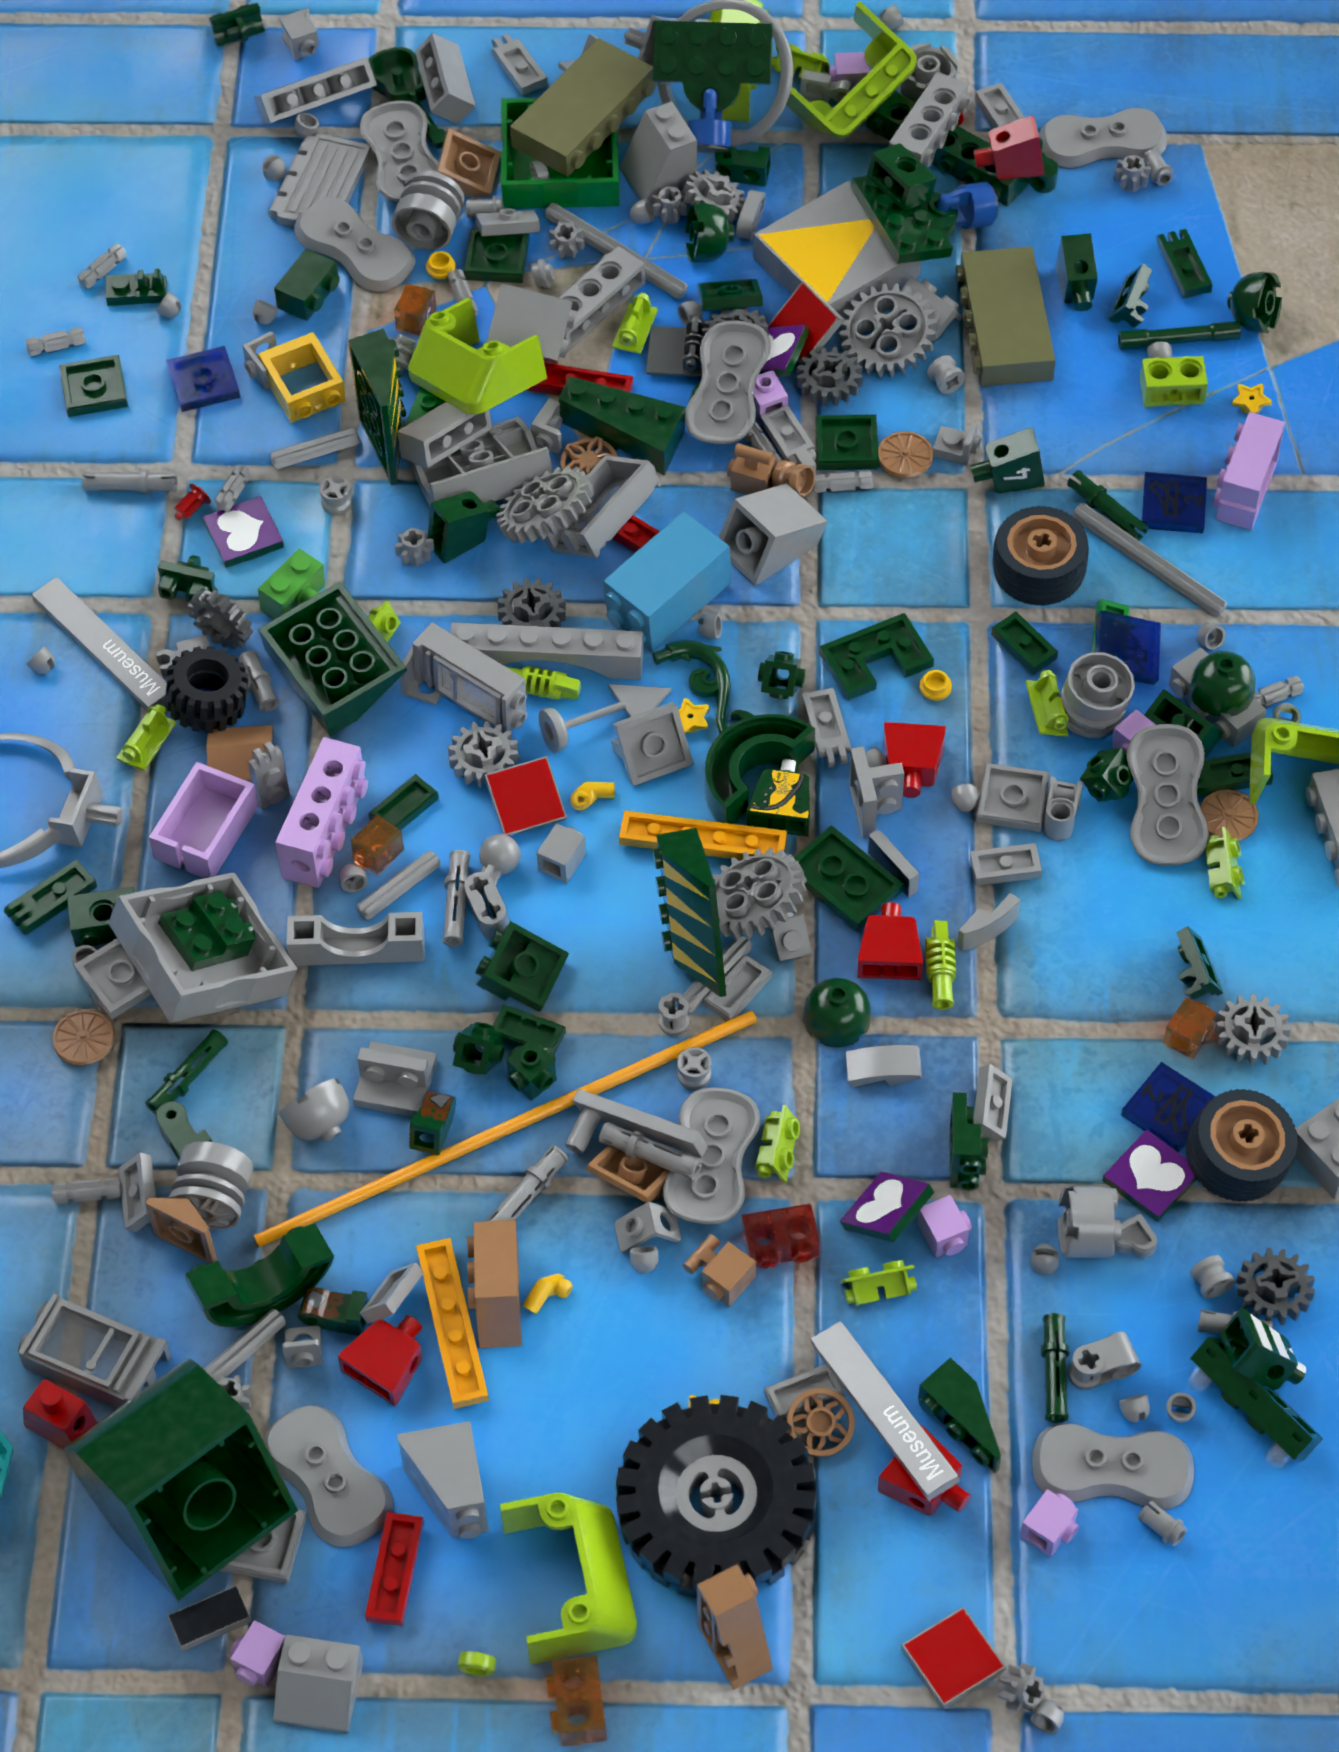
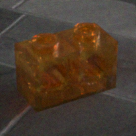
M597 1655L552 1661L553 1674L546 1675L548 1698L556 1697L557 1710L550 1711L552 1734H560L562 1747L607 1741ZM570 1678H578L583 1681V1684L576 1689L564 1686V1683ZM574 1714H582L588 1718L581 1725H572L568 1722V1719Z

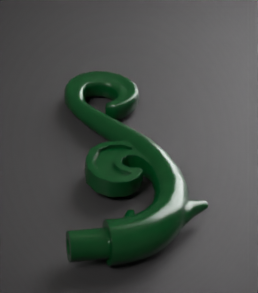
M679 640L665 644L664 649L652 653L653 660L657 665L668 660L674 662L678 659L690 662V658L700 660L709 666L715 675V680H706L710 678V670L697 669L689 677V687L695 695L702 698L717 695L716 725L719 734L728 728L725 724L731 683L726 664L720 655L716 653L722 650L721 647L705 645L692 640ZM733 710L730 714L731 719L739 721L754 716L744 710Z

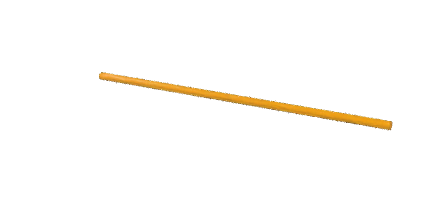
M750 1010L578 1089L598 1095L677 1059L685 1049L692 1047L702 1048L757 1023L756 1016ZM578 1089L441 1150L439 1155L432 1154L259 1232L253 1235L258 1248L282 1238L283 1235L295 1227H305L574 1106L573 1099Z

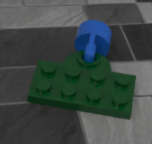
M655 20L653 81L682 82L684 93L689 102L700 110V119L688 121V127L697 139V152L722 153L731 149L732 122L722 120V112L729 106H733L739 97L741 84L771 85L773 24Z
M867 176L853 177L850 186L897 264L951 257L953 246L947 237L953 234L954 227L961 226L963 229L989 227L993 225L998 215L997 195L993 187L987 182L963 184L956 191L949 194L933 192L930 202L905 211L893 202Z

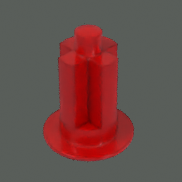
M191 483L189 485L191 491L174 507L177 511L174 517L179 521L182 518L188 520L204 502L206 504L211 503L207 493L196 484Z

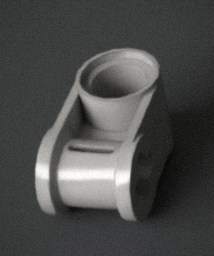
M1051 776L1044 819V832L1050 839L1063 841L1071 836L1076 813L1080 806L1083 789L1082 781L1074 784L1057 781L1056 777Z
M1117 1332L1104 1339L1077 1348L1073 1354L1068 1376L1074 1386L1087 1390L1113 1380L1129 1377L1136 1373L1142 1365L1125 1332Z

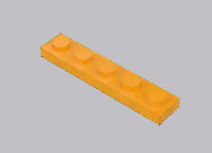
M625 810L619 834V845L656 849L658 848L656 835L697 828L706 856L728 859L734 857L737 860L743 859L744 852H747L750 857L754 856L758 848H760L762 854H765L769 848H772L775 854L780 850H783L785 853L787 841L786 830Z
M451 1238L416 1245L453 1409L489 1401L488 1392Z

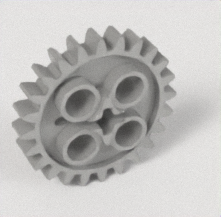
M884 283L881 292H877L872 286L871 295L867 296L865 293L860 292L862 300L860 303L855 300L850 301L853 311L844 310L847 320H844L840 325L843 330L839 332L840 339L843 341L841 345L843 351H849V358H858L857 365H862V367L865 365L867 375H870L876 369L879 378L883 376L884 371H889L891 378H894L895 370L900 369L901 373L905 375L906 366L910 365L912 368L917 369L915 361L917 358L922 361L927 360L924 350L933 351V345L930 341L937 340L936 331L934 330L938 329L937 321L934 320L936 318L934 309H930L928 299L922 301L919 291L912 295L910 286H907L901 292L898 283L894 285L892 290H888L886 283ZM885 309H893V311L888 314L881 313ZM909 325L916 326L914 329L909 331L903 330L906 326ZM865 331H873V333H871L868 336L861 335ZM888 347L896 348L892 352H884Z
M567 466L563 471L557 467L551 474L546 470L542 477L539 478L537 475H534L533 481H524L522 483L523 488L512 490L515 495L506 497V504L499 506L501 512L496 514L499 519L497 524L506 539L510 538L512 542L518 540L520 544H523L529 539L530 543H533L539 536L542 540H545L548 533L556 535L559 528L567 529L569 521H577L576 515L586 512L584 506L592 503L590 497L594 496L592 491L594 488L585 472H580L577 467L571 470L570 466Z
M758 848L754 856L751 857L747 852H744L742 860L738 861L733 857L731 858L732 865L730 867L721 865L722 873L720 875L712 874L716 886L720 931L725 938L732 933L735 940H738L742 933L746 935L747 939H750L755 931H758L760 936H763L765 928L768 926L772 930H776L775 922L778 920L787 922L785 914L787 912L796 913L797 910L794 904L803 903L804 900L801 894L807 892L804 885L807 879L799 862L795 861L792 854L786 856L783 850L775 854L773 849L769 848L765 854H762L760 848Z

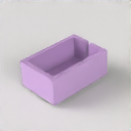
M1249 412L1245 424H1238L1234 441L1237 442L1234 446H1230L1225 461L1229 465L1226 466V469H1221L1216 486L1220 488H1218L1213 502V506L1218 507L1216 520L1252 530L1278 462L1285 426L1284 421Z
M196 762L149 836L154 859L179 869L184 864L187 872L202 878L216 876L259 806L255 784Z

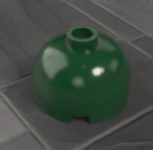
M693 203L688 208L685 233H689L690 243H686L689 261H714L725 253L728 242H733L734 225L729 224L727 215L714 204Z
M1250 273L1242 277L1234 286L1233 291L1229 293L1227 299L1228 308L1231 309L1234 320L1240 322V326L1244 329L1256 333H1269L1268 327L1275 328L1277 325L1282 297H1276V287L1281 288V283L1275 273Z
M1229 651L1213 652L1201 659L1196 665L1190 681L1193 702L1202 711L1212 716L1220 717L1221 713H1232L1231 716L1242 713L1248 709L1255 694L1256 679L1251 665L1242 656Z
M831 978L824 980L813 987L806 998L803 1013L806 1030L811 1037L813 1034L825 1046L841 1048L853 1045L859 1041V1037L865 1031L867 1032L870 1027L871 1006L867 994L858 984L848 979Z

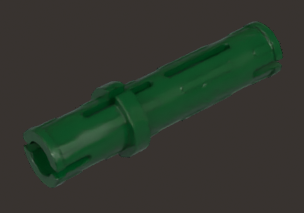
M1077 470L1072 474L1081 484L1069 478L1067 486L1086 499V504L1090 508H1097L1103 515L1138 541L1143 538L1134 528L1136 527L1146 534L1149 529L1147 524H1144L1113 497L1107 494V489L1104 486H1097L1081 470Z
M212 1029L209 1035L189 1054L182 1064L173 1073H168L163 1078L164 1083L145 1102L148 1109L156 1115L159 1107L164 1103L175 1102L179 1096H185L189 1091L188 1086L218 1053L228 1045L226 1037L219 1031ZM203 1052H206L207 1054L201 1059V1061L193 1069H191V1065L203 1054ZM180 1077H183L184 1079L178 1084V1086L170 1094H168V1090L180 1079Z
M1050 1313L1043 1316L1044 1344L1041 1346V1356L1045 1358V1420L1053 1423L1065 1422L1069 1418L1066 1358L1069 1356V1346L1065 1344L1066 1317L1059 1313Z

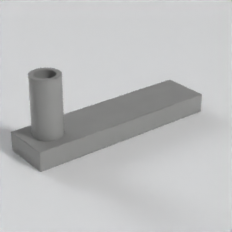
M578 1089L573 1099L581 1113L565 1146L575 1153H584L600 1121L604 1123L609 1121L632 1132L638 1130L644 1133V1137L701 1158L708 1147L700 1132L590 1092Z

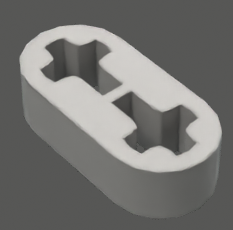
M755 190L749 191L738 219L737 237L748 240L753 239L764 211L766 193Z

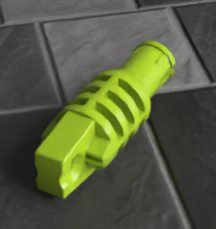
M526 666L522 669L507 667L525 678L526 694L531 696L538 695L542 698L548 697V699L560 700L561 698L578 700L581 691L580 680L567 677L566 673L550 671L549 669L542 670L538 667L532 668V666Z
M934 920L931 928V938H925L926 975L929 982L932 983V1007L937 1010H948L954 1004L952 982L957 977L955 939H949L947 921Z

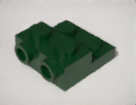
M221 890L193 897L189 907L163 913L158 921V924L191 971L246 957L255 940L253 925L248 921L243 922L238 915V906L233 898H226Z
M510 921L503 931L497 929L488 946L494 950L490 958L484 955L475 971L480 976L476 985L505 1001L511 996L540 1012L552 991L569 953Z
M953 1092L949 1124L950 1188L972 1191L979 1187V1175H986L988 1137H981V1124H973L974 1108L973 1106H967V1093Z

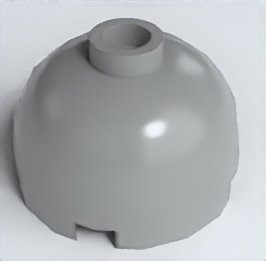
M332 1078L306 1091L305 1096L297 1102L295 1099L292 1100L278 1114L288 1129L298 1138L307 1141L322 1138L325 1143L342 1132L339 1126L348 1117L350 1111L349 1099L339 1080Z

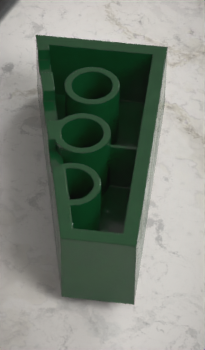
M569 376L559 397L560 417H562L563 424L590 438H602L615 451L621 449L631 454L632 459L650 461L655 467L656 472L665 476L685 432L684 406Z

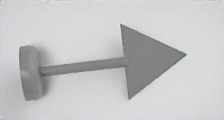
M608 684V688L619 703L565 722L556 709H543L539 712L538 716L542 736L552 752H560L568 745L567 729L623 709L629 717L657 708L671 692V688Z

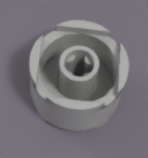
M920 43L911 46L910 48L915 52L917 58L914 72L898 87L900 94L917 102L937 72L957 79V59L954 53L941 45L940 49L931 47V43Z
M1063 1187L1059 1198V1206H1065L1062 1218L1058 1217V1239L1061 1253H1065V1258H1109L1114 1256V1241H1120L1122 1230L1120 1220H1115L1114 1209L1117 1208L1118 1203L1116 1188Z

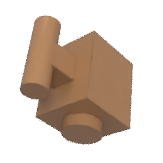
M737 443L734 450V455L737 458L731 459L727 470V476L731 477V490L748 495L771 488L773 485L772 473L776 466V458L773 457V453Z
M709 1234L682 1266L690 1274H693L700 1266H703V1291L713 1301H722L730 1307L756 1278V1261L729 1241L716 1254L713 1251L719 1246L720 1241L714 1235Z

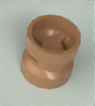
M779 461L772 473L773 487L787 483L799 495H808L815 483L814 469L804 464L796 465L791 461Z

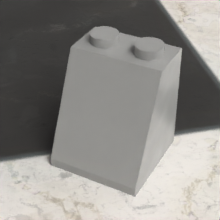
M672 101L644 112L620 165V170L638 199H648L652 206L653 195H659L662 188H678L682 195L688 176H693L694 171L697 170V139Z
M501 283L487 342L496 340L512 347L536 334L539 336L544 362L557 365L559 357H566L569 340H565L564 337L567 328L573 329L577 311L571 310L573 301Z
M786 483L735 498L719 538L730 546L731 563L754 585H758L817 546L827 520Z
M471 1422L397 1434L404 1472L451 1537L472 1539L481 1535L482 1532H488L485 1502Z

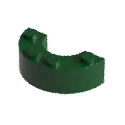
M764 714L742 719L722 731L712 743L705 762L706 801L717 822L733 824L747 812L748 787L741 780L747 771L757 765L768 763L780 764V761L784 759H791L800 764L815 751V728L794 717Z
M313 1223L305 1227L298 1226L288 1231L287 1234L282 1236L280 1244L272 1253L247 1268L224 1270L219 1261L208 1265L200 1264L194 1267L188 1273H185V1277L202 1311L211 1323L222 1327H238L257 1322L271 1309H276L280 1312L304 1297L307 1288L315 1287L323 1279L331 1267L334 1255L318 1227Z

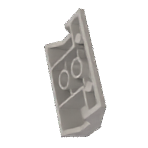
M520 417L493 424L491 430L429 468L407 460L430 508L431 503L468 491L474 492L483 503L490 500H505L506 497L515 495L512 490L523 488L522 483L524 481H533L534 475L540 478L546 470L550 474L553 473L548 448L537 449L531 429Z

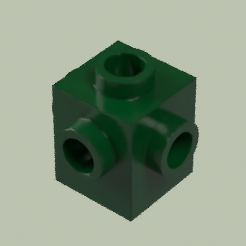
M775 651V655H769L765 663L761 662L759 666L758 681L762 682L761 692L769 693L770 697L776 699H788V696L793 697L797 692V688H803L806 669L800 668L802 659H796L793 653L785 651ZM778 669L788 670L789 677H780Z
M1122 748L1098 751L1096 756L1087 763V769L1080 780L1088 788L1090 795L1100 802L1123 798L1128 793L1129 786L1134 778L1128 766L1127 755Z
M475 1022L470 1024L463 1031L458 1032L453 1044V1052H455L453 1066L464 1068L469 1073L485 1075L496 1064L499 1065L503 1059L505 1045L501 1044L503 1033L495 1031L494 1027L487 1023Z
M530 1039L523 1046L515 1047L509 1054L508 1059H506L509 1083L531 1101L557 1080L556 1058L546 1046L540 1047L533 1039Z

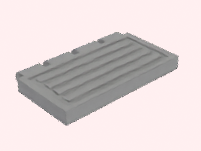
M316 133L315 137L305 136L297 152L298 154L295 156L287 172L288 175H286L277 193L278 196L275 197L268 211V215L271 218L277 219L278 224L294 228L302 212L322 198L335 197L349 203L371 157V146Z

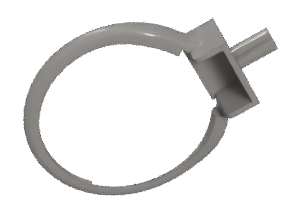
M712 0L691 8L676 20L651 15L646 33L630 27L628 33L625 32L624 34L625 44L640 49L638 59L653 66L655 20L694 22L707 13L722 9H733L750 14L761 23L773 24V39L776 43L781 63V78L776 98L769 111L755 126L740 134L731 136V147L746 144L763 135L776 122L785 108L793 81L791 49L780 25L769 13L759 6L744 0ZM656 82L662 104L672 101L679 111L669 82ZM679 111L680 115L682 116V118L684 119V121H685L686 124L688 125V121L683 117V115H682L681 112Z
M0 733V741L19 740L31 742L49 751L59 761L66 778L71 780L73 785L59 819L49 818V827L45 832L40 828L20 843L1 851L0 868L30 860L56 843L82 847L92 822L112 826L121 825L123 809L121 807L100 804L103 792L96 773L76 769L70 755L64 748L53 741L36 735Z

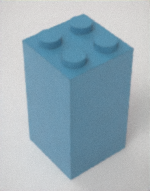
M683 511L603 581L608 620L615 627H621L625 631H643V645L653 652L732 582L730 546Z

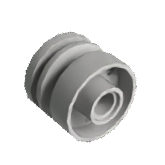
M425 170L413 173L408 177L404 185L400 200L393 214V230L406 244L417 249L428 251L442 249L451 240L456 221L465 202L462 189L450 177L439 172Z
M1091 652L1080 656L1072 663L1059 697H1061L1065 713L1069 718L1066 727L1074 734L1085 738H1102L1112 734L1114 728L1121 723L1135 689L1134 676L1123 661L1105 652Z
M201 1141L185 1145L176 1170L178 1177L172 1184V1192L169 1198L189 1199L209 1229H228L236 1226L240 1221L241 1208L245 1202L244 1193L249 1187L253 1172L252 1161L239 1150L221 1143Z

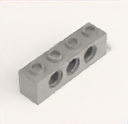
M366 57L254 96L263 123L268 124L376 86L377 84Z
M937 72L890 140L888 147L901 143L924 166L929 167L934 159L935 151L937 148L941 149L944 146L949 130L953 131L955 129L959 115L966 113L971 100V97L967 96L969 83Z
M617 246L612 252L605 254L600 262L590 271H586L572 287L562 292L559 298L573 301L571 310L577 311L573 329L567 328L564 337L565 340H569L567 353L646 283L645 263Z

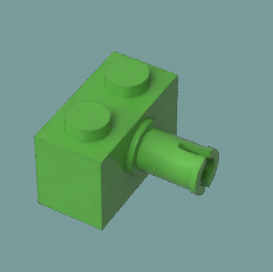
M299 548L258 588L260 610L272 619H276L319 594L325 587L323 564Z

